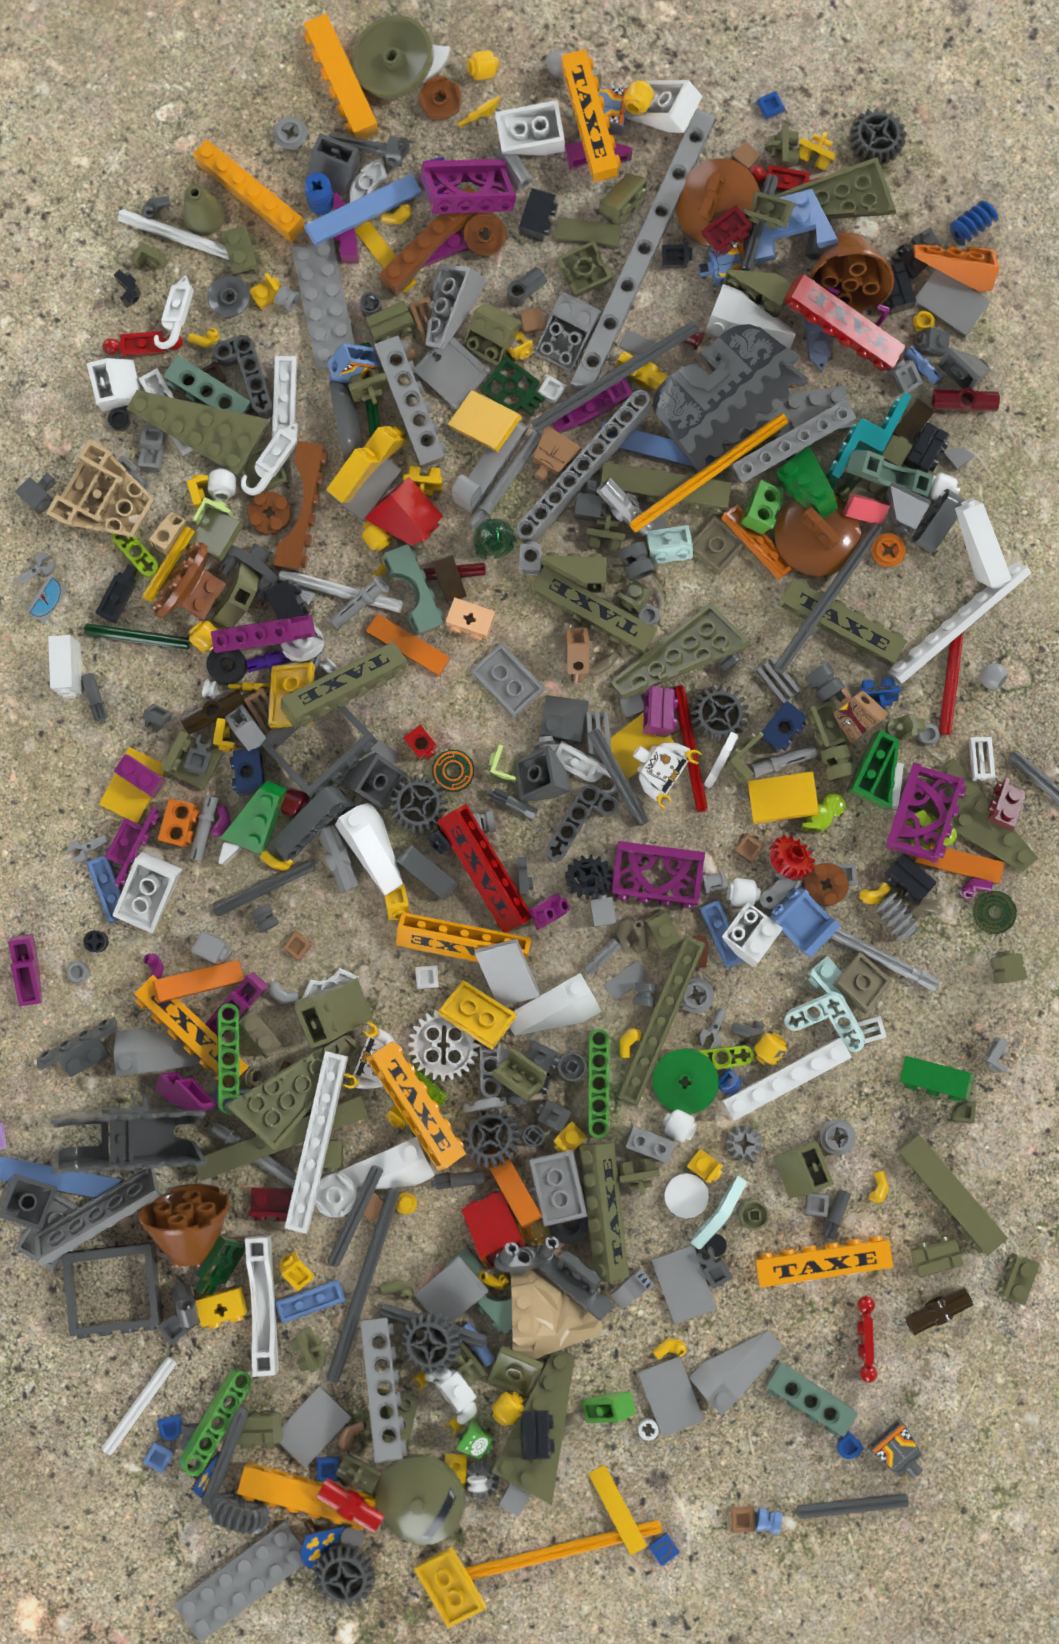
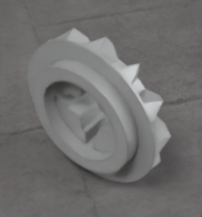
M296 117L283 118L274 128L276 143L284 150L291 149L294 151L297 147L301 148L302 144L307 140V128ZM294 129V134L296 136H291V138L288 140V136L286 133H290Z
M692 978L681 1002L683 1008L691 1013H701L709 1009L714 1000L712 986L704 979ZM693 986H695L697 992L706 993L699 997V1005L695 999H687L688 996L693 994Z
M834 1119L827 1122L821 1129L820 1141L827 1152L833 1155H843L853 1148L856 1135L853 1127L848 1122ZM836 1128L839 1134L847 1135V1137L840 1139L839 1147L836 1140L829 1139V1137L835 1135Z
M746 1125L737 1126L732 1129L726 1139V1147L729 1154L740 1161H748L755 1158L762 1146L761 1137L758 1132ZM744 1134H746V1140L753 1143V1145L746 1146L743 1153L742 1146L735 1142L742 1141Z
M478 1461L467 1468L465 1490L467 1491L468 1486H470V1483L467 1482L468 1477L477 1476L476 1472L479 1475L488 1477L485 1482L488 1485V1490L482 1492L468 1491L472 1497L482 1499L490 1497L497 1491L499 1476L491 1472L494 1467L492 1464Z

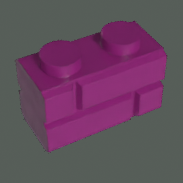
M650 686L644 693L643 734L668 737L676 729L677 718H674V711L677 708L678 699L674 698V689Z
M128 754L123 756L114 769V772L153 798L157 796L167 781Z

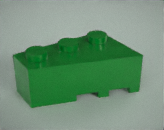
M810 446L805 447L776 471L780 487L806 509L812 506L823 519L838 509L834 491Z
M881 730L874 732L846 791L884 810L891 809L900 739Z
M266 781L224 832L221 839L261 854L269 846L287 788Z
M905 1055L899 1082L905 1083L904 1088L917 1091L918 1087L926 1089V1094L939 1097L940 1093L946 1094L949 1100L961 1103L962 1099L970 1101L976 1075L971 1072Z

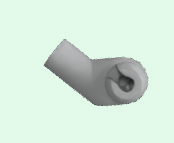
M272 982L269 985V995L279 1004L295 1003V1001L299 1000V992L286 993L281 989V984L278 982Z

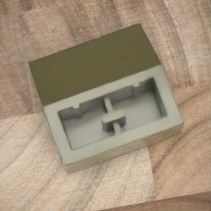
M627 173L600 201L598 212L611 224L621 225V223H627L632 216L631 213L636 208H641L646 201L647 179Z
M485 302L474 310L462 346L490 363L499 366L513 345L522 322Z
M814 1140L773 1156L789 1199L811 1194L834 1185L818 1142Z

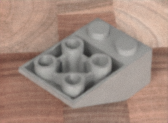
M568 293L560 294L534 353L572 372L594 333L603 311Z

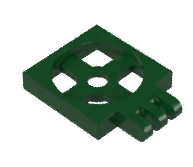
M507 356L480 388V391L491 400L515 412H518L521 408L530 416L535 413L529 407L530 405L535 409L540 407L534 399L541 403L545 400L541 394L535 391L540 381ZM504 370H516L512 377H506L500 373ZM523 376L528 381L529 389L527 391L520 388L518 384ZM493 380L502 385V389L497 395L492 392ZM512 382L514 388L509 390L506 388V384ZM509 394H514L520 398L515 404H507L504 401Z
M224 1236L218 1237L196 1274L200 1278L195 1287L197 1293L213 1295L220 1283H227L246 1251L245 1242ZM225 1245H229L226 1251L220 1255ZM216 1264L213 1273L209 1275V1272L212 1269L213 1265Z

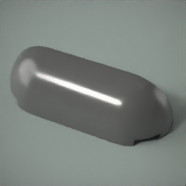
M332 381L329 382L343 458L344 462H346L355 449L363 448L362 434L356 403H354L350 389L340 382Z

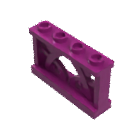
M504 159L423 161L419 178L421 184H424L432 214L513 211L517 196L507 175ZM461 182H471L482 188L476 193H466L458 189L457 186ZM445 190L443 194H437L439 191Z
M312 615L211 631L215 653L292 642L296 639L316 636Z
M913 762L885 848L920 857L936 864L939 858L943 859L947 846L943 845L945 837L950 839L954 827L950 825L952 817L957 818L960 806L956 805L958 798L963 799L967 786L963 785L965 778L955 777L922 767L921 764ZM919 776L936 780V782L931 787L924 780L920 779ZM941 784H949L953 788V794L950 797H946L944 792L947 789H941L938 793L935 789ZM924 792L927 794L922 800H916L914 797L916 793H920L921 797ZM931 799L937 808L940 818L920 828L918 817L908 810V807L922 806ZM951 803L949 812L947 814V810L944 804ZM908 819L913 820L915 829L912 830V825L907 826L905 822ZM944 825V828H943V831H942V834H941V837H940V835H939L937 832H935V831L938 830V829H940V828ZM919 837H923L927 845H929L928 840L930 838L934 839L936 846L931 850L923 849L919 843ZM915 838V846L902 843L897 840Z
M618 841L611 894L615 895V899L628 900V897H635L637 902L650 903V900H658L659 905L672 906L673 902L681 903V908L693 909L694 905H699L705 852ZM622 852L628 853L631 868L620 871ZM643 856L648 857L649 864L639 867L638 864H643L641 858ZM657 857H662L665 869L675 877L665 885L655 888L646 880L641 871L648 870L655 864ZM676 860L678 862V866L674 868L680 869L679 872L670 868V861ZM692 861L697 862L695 880L686 875ZM633 872L634 876L627 879V881L634 883L633 888H623L620 884V878L625 873ZM682 879L689 881L693 887V892L687 897L681 896L678 892L680 888L687 890L685 884L680 882ZM640 886H642L648 893H642L637 891L639 890ZM672 889V894L674 897L665 896L662 894Z

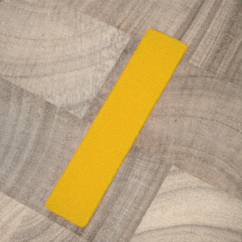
M370 221L365 222L355 230L383 268L396 257L395 253ZM413 279L402 292L405 293L416 285V280Z
M602 1465L590 1472L589 1476L629 1554L633 1555L644 1549L647 1544L606 1466Z

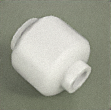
M223 467L212 471L208 476V493L214 499L220 501L229 500L235 494L236 476Z
M941 472L936 476L933 475L929 498L936 501L940 495L942 497L946 493L944 492L945 489H950L957 495L959 494L960 488L957 487L958 481L956 478Z
M736 878L733 883H729L727 899L731 901L733 906L744 907L747 902L754 906L755 901L760 900L761 890L757 888L754 880Z
M678 1109L674 1110L671 1114L667 1113L662 1123L665 1126V1134L681 1143L691 1140L697 1128L694 1117Z

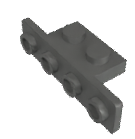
M116 1018L104 1019L90 1030H83L77 1037L61 1042L58 1047L52 1050L42 1052L37 1058L38 1070L41 1071L59 1061L69 1077H72L108 1058L109 1052L100 1039L118 1029Z
M568 1251L561 1256V1259L553 1255L548 1264L537 1268L597 1320L601 1321L613 1309L614 1304L598 1291L601 1278H599L595 1271L588 1269L582 1264L577 1256L570 1254Z

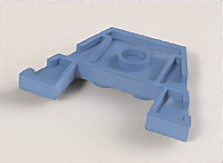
M812 189L779 197L795 203V207L786 229L778 227L777 230L766 227V223H764L755 254V261L759 264L776 259L774 240L815 229L819 248L838 243V239Z

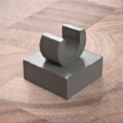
M931 228L914 236L911 240L912 244L937 245L941 247V243Z
M153 703L144 710L142 718L146 719L145 727L154 723L156 724L155 732L160 731L163 725L171 719L172 712Z

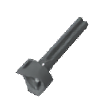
M329 134V137L356 147L360 152L385 156L387 165L402 167V160L409 153V140L404 137L390 136L388 142L384 143Z

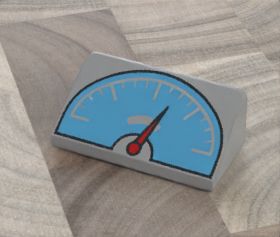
M49 575L26 609L27 612L45 623L65 594L67 587Z

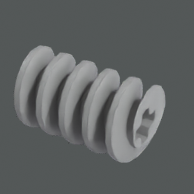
M895 892L881 901L875 912H884L881 920L889 919L886 927L894 926L891 933L900 934L896 939L898 942L908 939L922 929V927L915 928L918 923L917 920L909 921L913 914H904L907 906L899 907L902 900H894L897 895Z

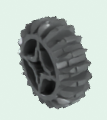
M876 107L873 113L868 109L865 114H859L858 119L853 121V126L849 130L850 136L848 140L851 143V150H856L854 153L855 157L862 156L861 162L865 161V159L871 160L878 157L880 164L882 161L887 165L890 160L894 161L897 155L901 154L902 147H904L906 142V132L903 131L904 124H899L900 117L893 118L894 111L887 114L886 108L879 112ZM886 129L890 131L893 139H891V136L887 133ZM881 133L880 137L876 138L873 142L875 136H878ZM862 135L868 141V145L864 142Z
M719 685L718 691H716L714 686H711V693L704 689L702 691L704 697L701 695L696 696L697 701L700 703H692V707L697 710H692L690 715L697 716V718L692 719L691 723H699L694 730L696 732L701 729L703 730L700 735L701 738H704L706 733L710 735L708 742H711L713 737H716L717 744H720L721 737L726 742L731 732L735 734L736 732L743 733L744 730L739 725L747 726L748 724L747 721L742 719L749 717V713L743 712L748 709V705H741L745 698H736L739 691H735L733 695L730 694V686L726 692L723 691V685ZM714 698H723L731 703L720 705ZM708 702L711 715L704 720L702 709L704 704ZM733 709H736L737 720L732 727L728 714ZM717 710L719 712L720 710L723 712L726 710L723 719H720V717L719 719L717 717L713 719ZM718 723L726 730L717 731L710 728L709 725Z
M414 775L415 782L411 783L410 778L407 777L408 785L404 786L402 782H399L398 784L402 790L393 789V792L398 796L390 797V800L396 802V804H392L389 807L391 810L397 809V811L391 815L393 818L400 816L396 823L400 825L405 822L403 825V830L405 831L409 826H412L411 833H415L416 827H419L420 834H423V827L427 826L428 831L431 832L432 827L430 824L434 823L436 827L440 826L436 821L437 818L444 817L440 812H448L446 807H442V805L448 804V799H441L446 795V792L441 791L438 793L442 786L437 784L433 787L435 783L433 778L429 783H426L427 776L423 775L422 782H420L418 775ZM416 788H426L433 792V795L420 796ZM410 791L411 802L405 805L406 807L401 808L404 795ZM414 795L421 802L425 801V805H422L424 814L417 807L413 808V804H416ZM437 800L436 810L428 818L426 809L432 802ZM416 812L420 814L422 821H411L404 815Z
M495 1108L493 1114L490 1110L485 1111L486 1115L478 1111L479 1118L471 1117L470 1120L473 1124H465L469 1132L462 1133V1136L467 1138L462 1141L463 1145L467 1147L464 1150L467 1155L470 1154L469 1159L472 1162L476 1160L477 1166H481L484 1163L486 1169L490 1168L491 1163L495 1169L499 1166L498 1162L506 1166L505 1159L509 1158L512 1161L514 1158L511 1153H519L515 1146L522 1144L521 1140L517 1139L522 1136V1133L517 1130L520 1127L517 1122L513 1123L514 1117H507L508 1113L506 1111L500 1114L499 1110ZM490 1123H500V1125H496L493 1128L485 1126ZM508 1129L509 1137L507 1144L504 1146L502 1138L505 1135L504 1132ZM480 1131L482 1139L479 1142L480 1145L476 1148V1136ZM486 1133H488L492 1137H495V1140L497 1141L498 1145L494 1141L492 1142L491 1140H489V1137L486 1135ZM491 1149H497L499 1151L498 1153L491 1155L483 1154L484 1152H488Z
M433 1310L429 1311L427 1315L425 1312H421L419 1317L413 1316L412 1322H408L405 1325L406 1329L402 1332V1336L405 1338L401 1340V1344L406 1346L403 1349V1353H409L407 1361L412 1359L415 1361L413 1368L420 1365L421 1372L428 1368L431 1374L434 1373L435 1369L438 1372H442L444 1367L449 1368L452 1365L451 1362L457 1360L456 1354L461 1352V1348L458 1346L462 1343V1339L456 1338L460 1335V1331L453 1330L456 1323L449 1324V1316L442 1319L441 1312H438L436 1316H434ZM427 1326L425 1335L416 1337L417 1329ZM447 1347L445 1355L436 1357L438 1349Z
M221 1492L214 1494L207 1515L214 1524H218L227 1530L241 1532L242 1534H258L264 1531L269 1520L270 1511L266 1505L258 1502L257 1499L249 1501L236 1493Z
M341 1543L338 1545L337 1550L332 1546L329 1549V1553L324 1552L322 1559L317 1562L318 1568L314 1571L317 1577L314 1582L316 1585H319L318 1593L325 1592L323 1600L331 1598V1606L335 1604V1601L339 1602L340 1608L343 1607L344 1603H347L349 1608L352 1607L353 1601L359 1605L361 1598L367 1599L368 1592L373 1590L372 1584L375 1583L376 1579L373 1575L375 1567L371 1566L372 1558L365 1559L367 1556L366 1551L361 1554L359 1553V1546L355 1550L351 1549L350 1543L347 1544L346 1549L343 1548ZM339 1562L338 1569L333 1570L332 1573H327V1569L332 1564ZM363 1578L362 1583L358 1587L351 1589L353 1582Z

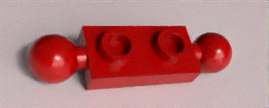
M758 165L752 166L749 169L757 183L766 180L768 175L777 176L776 190L782 192L820 178L817 177L809 180L810 172L769 165L767 172Z
M163 331L120 334V342L114 338H107L104 340L102 348L108 355H115L121 350L122 357L165 354V349L158 348L155 345L154 336L158 335L159 342L163 343L169 339L170 334L167 338H164ZM180 335L176 344L169 349L176 351L182 347L183 340Z
M862 1296L857 1302L858 1310L862 1313L860 1321H857V1333L861 1335V1344H858V1357L862 1358L864 1366L861 1367L859 1374L864 1382L872 1383L878 1376V1372L873 1366L875 1364L873 1318L871 1317V1313L875 1309V1302L869 1296Z

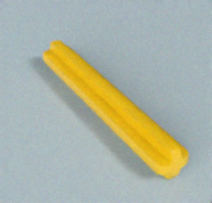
M187 526L184 527L144 591L143 599L153 602L194 535L195 531Z

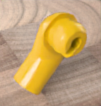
M210 328L204 336L190 333L188 343L201 348H208L218 342L219 332L215 328Z
M267 850L263 851L260 855V859L274 869L286 871L293 864V860L285 861L282 858L280 861Z
M882 882L876 891L861 890L859 899L865 904H878L892 888L887 883Z
M629 1029L620 1037V1058H630V1046L642 1038V1032L639 1029Z
M884 1170L873 1173L877 1187L875 1191L869 1194V1199L872 1203H882L889 1192V1184Z

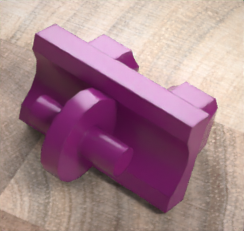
M558 893L536 904L528 911L534 919L536 930H539L567 914L570 907L567 899H561Z

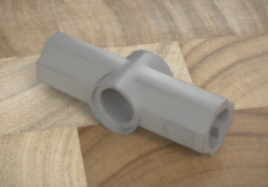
M611 478L606 479L597 488L596 492L611 507L613 515L619 521H625L628 526L630 521L643 513L637 500L631 494H626ZM650 522L635 533L639 537L644 536L653 527L654 523Z
M335 825L324 828L319 833V837L326 851L327 863L331 872L334 873L340 892H347L359 887L351 867L350 855L346 846L343 845L338 829Z

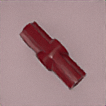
M964 388L963 390L935 389L932 397V407L934 410H957L960 413H967L969 411L997 412L1000 404L999 392L975 391L972 388ZM961 397L968 398L970 404H965Z

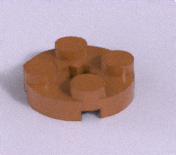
M436 76L425 82V86L420 91L419 99L421 108L429 119L445 120L459 112L462 99L457 83L448 80L444 76ZM441 94L446 99L443 102L436 101L437 95Z
M479 212L466 223L464 239L469 249L476 255L483 257L492 256L499 253L504 246L506 228L502 220L495 214ZM485 228L488 229V233H491V237H488L487 240H483V237L479 236V233L483 232Z
M267 491L255 495L254 499L251 500L248 507V518L251 525L259 533L275 535L289 525L291 509L287 500L282 495ZM272 508L275 515L266 518L265 510Z
M833 863L816 865L804 881L805 889L809 892V896L820 906H833L841 902L849 889L848 878L844 870ZM828 878L831 880L830 884L833 886L831 889L827 888L826 891H824L822 889L823 885L820 883L822 880L826 881Z

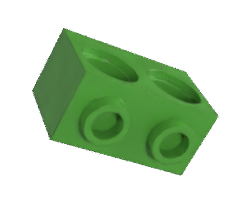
M760 480L752 489L740 524L762 535L768 529H772L777 521L775 514L783 504L781 498L784 491Z

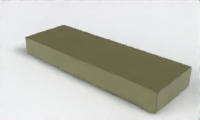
M558 217L555 240L587 244L595 240L597 246L618 248L621 225Z

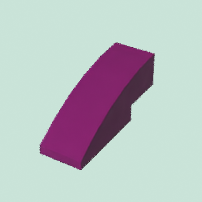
M582 142L564 145V155L568 169L588 164ZM615 143L616 148H613L615 155H619L620 162L631 161L632 148Z
M334 193L333 211L345 206L338 193ZM352 228L333 237L334 242H341L340 256L342 263H359V249L355 229Z
M34 934L13 936L8 941L12 959L10 966L19 1007L42 1003L41 982Z
M255 972L250 973L229 994L205 1025L218 1036V1011L225 1004H233L238 1009L240 1020L268 989L269 985ZM223 1010L222 1017L228 1021L234 1018L233 1010ZM228 1031L223 1032L222 1038L226 1035Z
M178 1072L160 1074L154 1088L171 1103L189 1110L200 1111L217 1108L218 1103L194 1078L184 1079Z

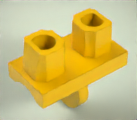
M824 131L822 137L814 133L812 140L818 142V145L802 137L799 143L801 146L799 149V159L808 162L813 152L819 155L815 167L825 171L830 163H834L836 159L835 153L823 148V145L831 148L833 142L827 140L829 133Z
M410 465L407 474H404L403 481L410 477L426 496H433V491L443 492V479L440 468L431 467L429 468L428 476H420V467Z

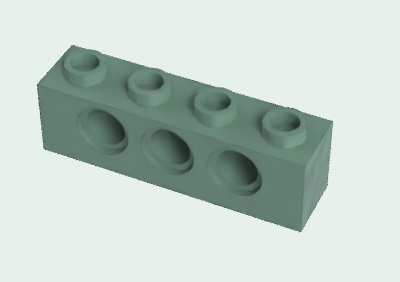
M179 355L176 356L164 375L167 382L166 385L176 392L178 390L184 392L185 397L191 402L196 403L198 401L203 405L220 408V403L228 400L231 402V405L225 410L248 414L252 407L251 401ZM188 377L194 378V383L190 386L183 384L184 380ZM211 389L213 391L210 397H203V390Z
M780 1360L777 1361L764 1382L769 1394L777 1399L781 1396L788 1400L786 1404L796 1411L800 1408L807 1413L805 1416L816 1424L818 1421L825 1424L824 1429L834 1436L840 1434L844 1437L858 1415L854 1408ZM788 1383H795L796 1389L793 1392L788 1393L785 1391V1386ZM808 1395L815 1396V1401L811 1405L804 1404V1399ZM826 1408H834V1414L831 1417H824L823 1413Z

